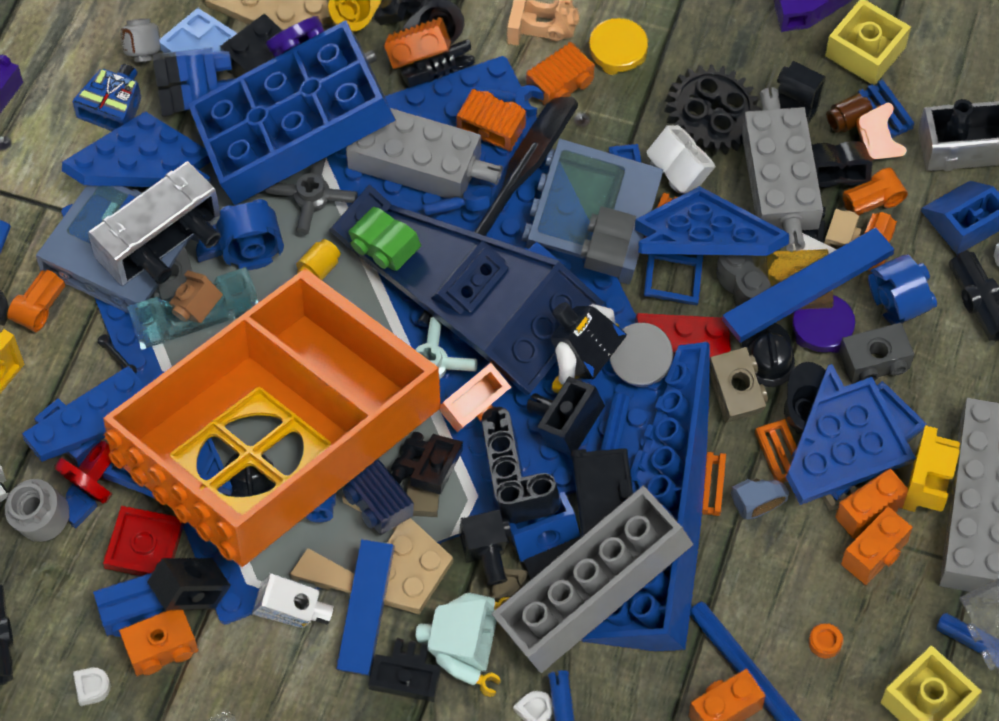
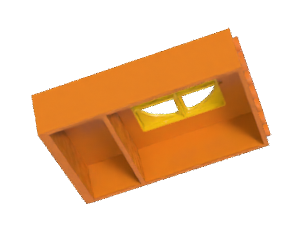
M305 268L103 418L106 429L104 436L109 443V458L117 468H124L129 472L137 485L147 487L160 504H167L172 508L180 521L190 523L204 541H211L215 544L224 558L229 561L233 559L238 565L244 567L441 408L439 367ZM249 416H272L282 421L281 425L253 446L246 445L225 428L228 423ZM296 432L303 440V456L296 470L290 475H284L262 458V454L289 433ZM218 437L238 453L239 457L211 479L204 480L197 472L198 455L207 439ZM247 466L255 467L276 484L270 491L249 497H230L217 491L219 487Z

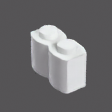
M678 125L666 126L646 152L651 159V165L664 169L663 173L668 178L670 187L678 193L685 194L701 186L715 168V164L710 157Z

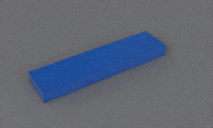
M361 539L337 663V670L371 676L395 549L393 544Z

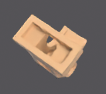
M514 0L507 26V44L519 46L521 34L549 38L553 41L572 38L575 26L579 23L578 9L573 6L572 0H554V3L551 4L537 2L536 0ZM537 17L551 19L552 21L538 22Z

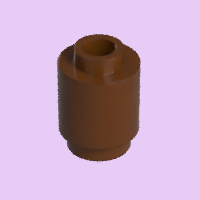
M855 94L832 105L831 110L826 112L827 121L836 133L840 131L847 132L857 127V119L873 110V107L867 97Z

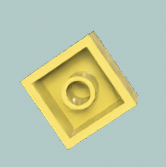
M859 0L830 34L825 57L870 84L875 85L906 48L911 26L867 0Z
M931 645L886 688L881 704L899 721H960L976 705L982 691Z

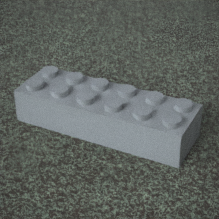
M967 398L960 419L958 442H960L959 456L952 481L939 586L999 597V403Z
M642 486L491 614L539 672L542 673L687 551L693 543L681 525Z

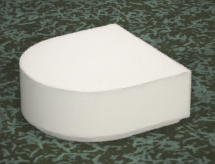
M87 668L73 672L80 706L100 702L108 696L111 684L108 675L102 669Z
M541 691L528 693L513 706V710L524 721H550L554 713L551 697Z

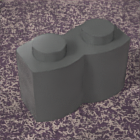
M603 206L600 207L598 215L592 213L587 231L592 232L593 235L591 240L585 239L580 257L586 258L583 268L619 278L636 216Z
M718 255L716 268L718 281L724 289L733 294L736 306L771 288L767 276L754 266L751 255Z

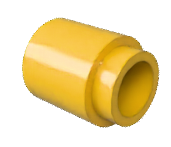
M326 239L314 243L296 263L297 274L306 268L323 280L338 264V258L341 256L339 249Z

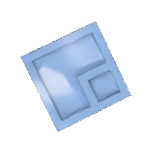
M197 8L159 39L160 50L168 53L212 47L213 52L220 51V46L237 33Z

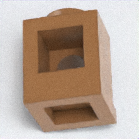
M187 270L184 274L187 278L186 282L177 288L175 296L169 304L173 307L172 313L180 320L202 323L223 294L205 275Z

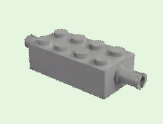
M766 88L759 93L763 110L745 112L742 126V137L755 216L789 233V244L785 246L787 251L793 252L792 244H795L796 251H800L805 247L802 230L819 229L823 213L805 107L781 109L778 90L771 88L772 96H770L769 88Z
M392 108L390 109L396 121L348 145L346 148L348 169L448 199L453 197L463 198V193L466 191L472 177L497 185L503 170V166L479 160L481 156V134Z

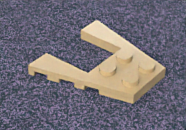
M343 495V503L362 512L356 504L351 505L345 495ZM410 518L392 528L395 531L387 542L388 544H393L395 549L384 605L420 614L452 565L453 557ZM307 548L290 573L291 579L299 582V580L314 583L316 587L327 590L332 588L347 592L349 596L351 595L354 573Z

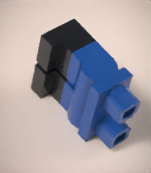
M212 47L153 54V65L162 116L189 110L188 104L234 80L217 81V71L232 69L229 52H213Z

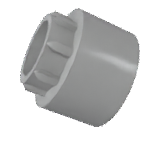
M29 479L21 482L10 492L5 503V515L9 524L32 541L43 542L53 539L62 532L69 519L70 510L66 498L49 483L41 479Z

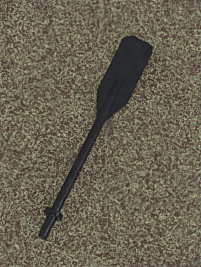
M558 97L546 104L509 161L503 187L474 231L475 233L484 236L488 234L514 191L541 166L578 108V102L574 97ZM424 309L417 322L422 327L428 328L430 318L433 316Z

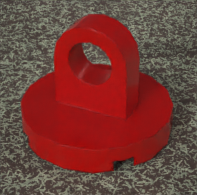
M101 441L94 446L78 468L61 457L54 465V469L60 472L63 477L81 490L92 494L102 504H107L113 496L110 491L97 482L112 462L109 458L110 448L107 442Z

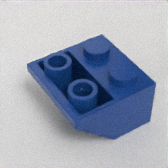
M968 181L921 208V212L956 255L999 232V192L994 186Z

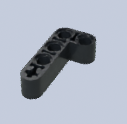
M503 407L488 409L482 416V425L494 494L502 519L507 518L509 523H520L555 514L561 507V499L554 477L546 473L523 477L516 434L508 410Z

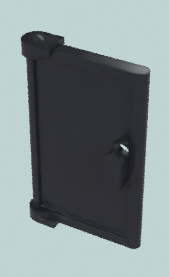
M626 448L586 452V449H580L570 452L580 516L581 538L624 502L621 498L626 500L633 495L628 451Z

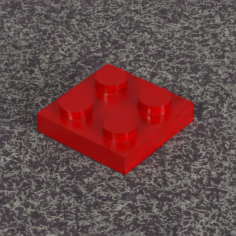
M121 505L103 562L104 568L138 576L153 573L156 565L162 558H175L185 523L180 521L177 516Z

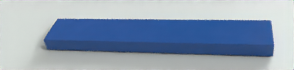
M874 228L723 314L722 321L741 343L894 254V248L879 230Z

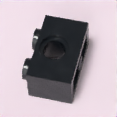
M162 558L147 581L165 610L216 609L231 586L213 558Z

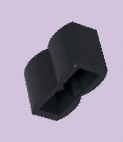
M795 61L789 67L784 66L777 78V83L780 84L777 90L779 92L781 109L805 107L807 123L809 124L818 110L826 77Z
M847 141L836 146L829 143L812 145L819 187H831L840 183L861 185L871 181L873 162L864 143Z

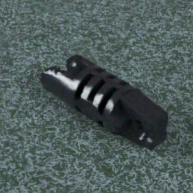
M470 40L460 41L451 45L448 49L449 51L417 61L402 69L401 73L404 82L409 87L428 81L432 82L436 78L439 79L442 76L449 75L450 72L454 73L475 64L472 54L463 55L472 48Z

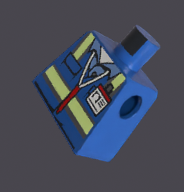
M122 64L117 73L106 69L99 70L72 101L76 117L110 131L132 120L141 101L139 84L134 80L138 74L137 70L129 64Z

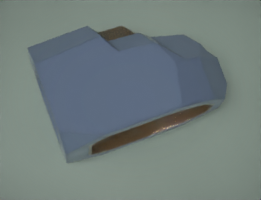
M747 479L732 486L731 496L742 518L755 519L785 503L788 500L789 491L786 485L777 480Z

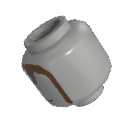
M150 18L126 21L127 25L121 29L124 54L134 57L135 62L152 60V54L158 53L161 49L158 25L150 23Z

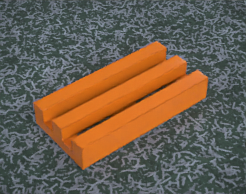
M785 419L755 429L756 437L774 479L783 484L788 482L786 476L790 463L776 430L780 429L791 456L797 449ZM767 432L771 438V441L774 445V448L785 471V474H782L780 470V467L777 463V460L766 437L765 433Z
M707 452L702 514L720 516L726 454L720 453V456L713 455L714 452ZM712 464H719L715 506L713 508L708 507Z

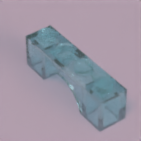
M244 267L216 277L213 284L223 296L202 323L180 320L172 313L173 307L169 302L158 297L127 306L131 324L141 350L238 318L258 303L257 293L247 268Z

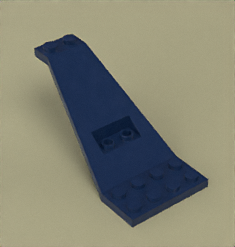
M370 184L329 229L351 251L481 354L489 363H492L499 372L526 396L534 390L557 361L556 348L551 342V336L560 326V323L552 315L553 310L563 302H567L572 309L576 306H589L591 304L602 306L605 303L560 261L392 205ZM372 207H377L389 214L394 220L408 225L417 233L421 243V247L397 271L388 267L386 269L381 268L371 256L367 254L362 256L351 246L352 239L348 231ZM481 266H484V267L487 268V270H488V275H487V276H486V275H483V274L481 273V271H480V267H481ZM462 288L469 291V298H465L462 295Z

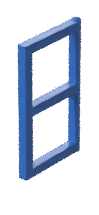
M648 254L644 296L697 306L699 302L703 255H696V258L677 254ZM654 259L695 266L692 296L651 289Z

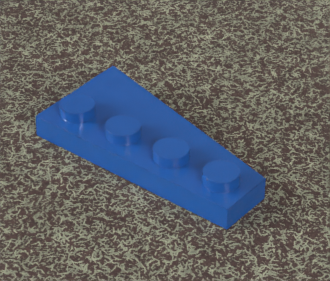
M127 366L23 432V440L40 461L43 462L78 449L82 443L97 439L99 441L105 439L104 433L106 429L103 418L146 385Z

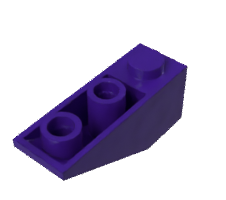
M774 0V7L780 30L784 32L810 28L852 0Z

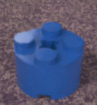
M257 199L251 203L225 206L220 210L216 229L220 232L221 238L219 242L222 255L228 265L231 266V263L237 264L241 270L259 269L272 263L274 255L279 253L280 256L283 252L284 243L275 211L268 206L267 201Z
M909 254L897 257L870 270L872 274L868 275V282L871 294L877 306L880 304L884 305L887 312L882 315L891 325L907 322L937 306L936 297L930 291L927 280L930 279L927 267L923 263L917 264Z

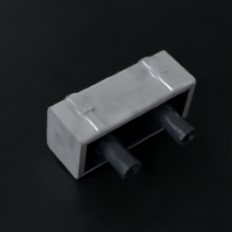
M960 99L954 105L924 107L918 132L926 171H952L959 168L999 165V101L971 103L966 99Z
M188 161L174 171L168 172L159 182L111 216L105 217L100 224L88 231L95 258L121 286L144 270L157 284L164 283L172 274L171 268L160 259L193 234L206 248H211L219 242L221 238L220 232L210 224L211 221L220 216L216 190Z

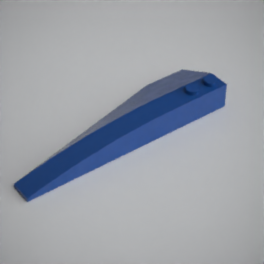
M708 342L678 346L665 380L667 383L666 390L662 397L659 396L655 405L657 413L652 425L648 424L644 437L646 441L642 451L638 450L630 470L633 494L644 486L681 525L693 545L581 639L582 642L648 651L686 649L706 472L710 345Z

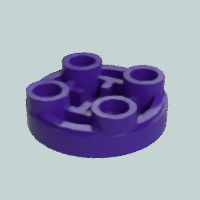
M319 16L310 17L276 34L266 42L270 53L277 57L325 30L322 27L323 24Z
M824 294L794 312L792 319V328L796 336V342L799 346L813 351L838 353L842 338L851 336L854 332L855 316L851 307L843 299L835 295Z

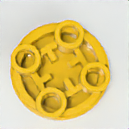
M613 18L600 23L592 31L589 42L590 54L606 74L615 75L618 72L634 69L646 60L648 38L645 31L637 23L628 19Z

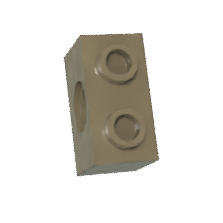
M747 347L710 357V379L725 423L759 414L766 407L765 403L768 402L766 389L763 384L759 385L755 374L758 373L757 362L753 355H749ZM733 378L743 380L746 390H736L731 380Z

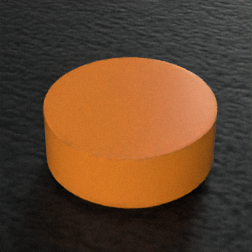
M828 623L817 625L812 630L809 638L811 651L820 658L836 656L843 644L841 631L836 626Z

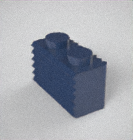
M379 459L349 481L345 488H343L347 501L351 505L356 504L360 508L365 524L370 529L374 527L379 535L386 533L413 517V501Z

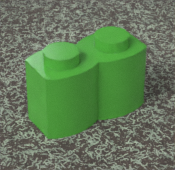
M372 207L348 231L352 239L351 246L362 256L365 254L371 256L376 264L383 269L388 267L397 271L421 247L417 233L401 221L394 220L389 214L377 207Z

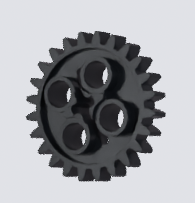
M710 64L707 71L701 65H698L695 72L689 68L685 76L678 75L676 82L672 83L665 99L667 105L664 112L670 113L667 123H675V125L684 129L692 137L696 145H700V149L704 152L707 148H711L713 156H716L719 148H721L725 155L729 153L731 147L738 151L741 144H744L742 137L744 114L748 111H761V107L755 106L759 97L750 96L754 87L745 88L743 86L746 80L745 77L737 81L735 79L736 71H732L727 75L725 74V66H722L719 72H716L713 64ZM703 90H707L711 94L705 93ZM689 111L695 112L698 116L692 115ZM715 126H720V127H722L724 130H720V129H718V128L715 127Z

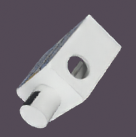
M270 574L260 585L252 614L304 628L311 620L328 625L332 616L333 606L317 601L319 590ZM294 601L301 605V610L296 608Z

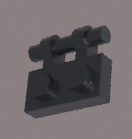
M413 432L411 437L407 438L401 448L402 454L399 458L395 459L391 467V475L398 484H401L403 478L411 476L412 487L441 494L463 451V441L432 434L429 442L423 441L424 436L420 432ZM421 456L419 462L413 461L414 458Z

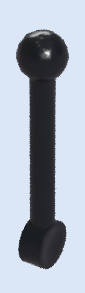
M104 334L98 338V344L102 348H107L124 368L129 366L135 374L137 373L136 366L130 365L111 344V339L108 335Z

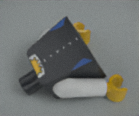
M563 302L553 310L552 315L560 323V326L551 336V342L556 348L559 366V376L554 379L552 384V390L555 393H559L569 376L575 379H594L626 338L627 334L619 328V324L615 323L614 311L611 308L591 304L589 306H576L572 309L567 302Z

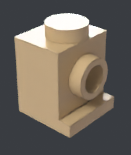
M835 209L824 244L834 249H839L860 237L862 229L857 228L859 215L852 211Z

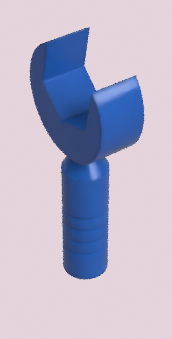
M533 85L522 86L516 91L515 95L507 91L476 88L477 91L490 92L498 100L517 103L526 110V116L537 115V108L527 105L525 101L531 97L543 100L544 97L542 90Z
M479 185L466 190L463 193V198L453 197L423 205L426 216L460 209L463 205L468 210L479 211L491 206L489 198L493 196L490 186Z

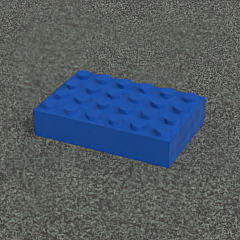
M346 20L188 104L218 181L234 205L396 121L369 62Z

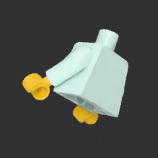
M465 593L449 602V604L439 605L435 609L432 624L420 623L417 626L416 639L418 643H428V650L436 657L437 664L453 677L473 686L477 683L480 685L483 695L488 697L495 696L496 691L487 688L485 682L493 681L496 684H500L499 676L494 673L483 676L481 671L487 670L497 621L491 613L510 597H503L499 602H496L493 597Z

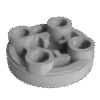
M634 323L623 328L622 330L627 336L610 357L614 371L626 383L641 388L657 383L668 373L674 359L673 348L669 338L660 328L649 323Z

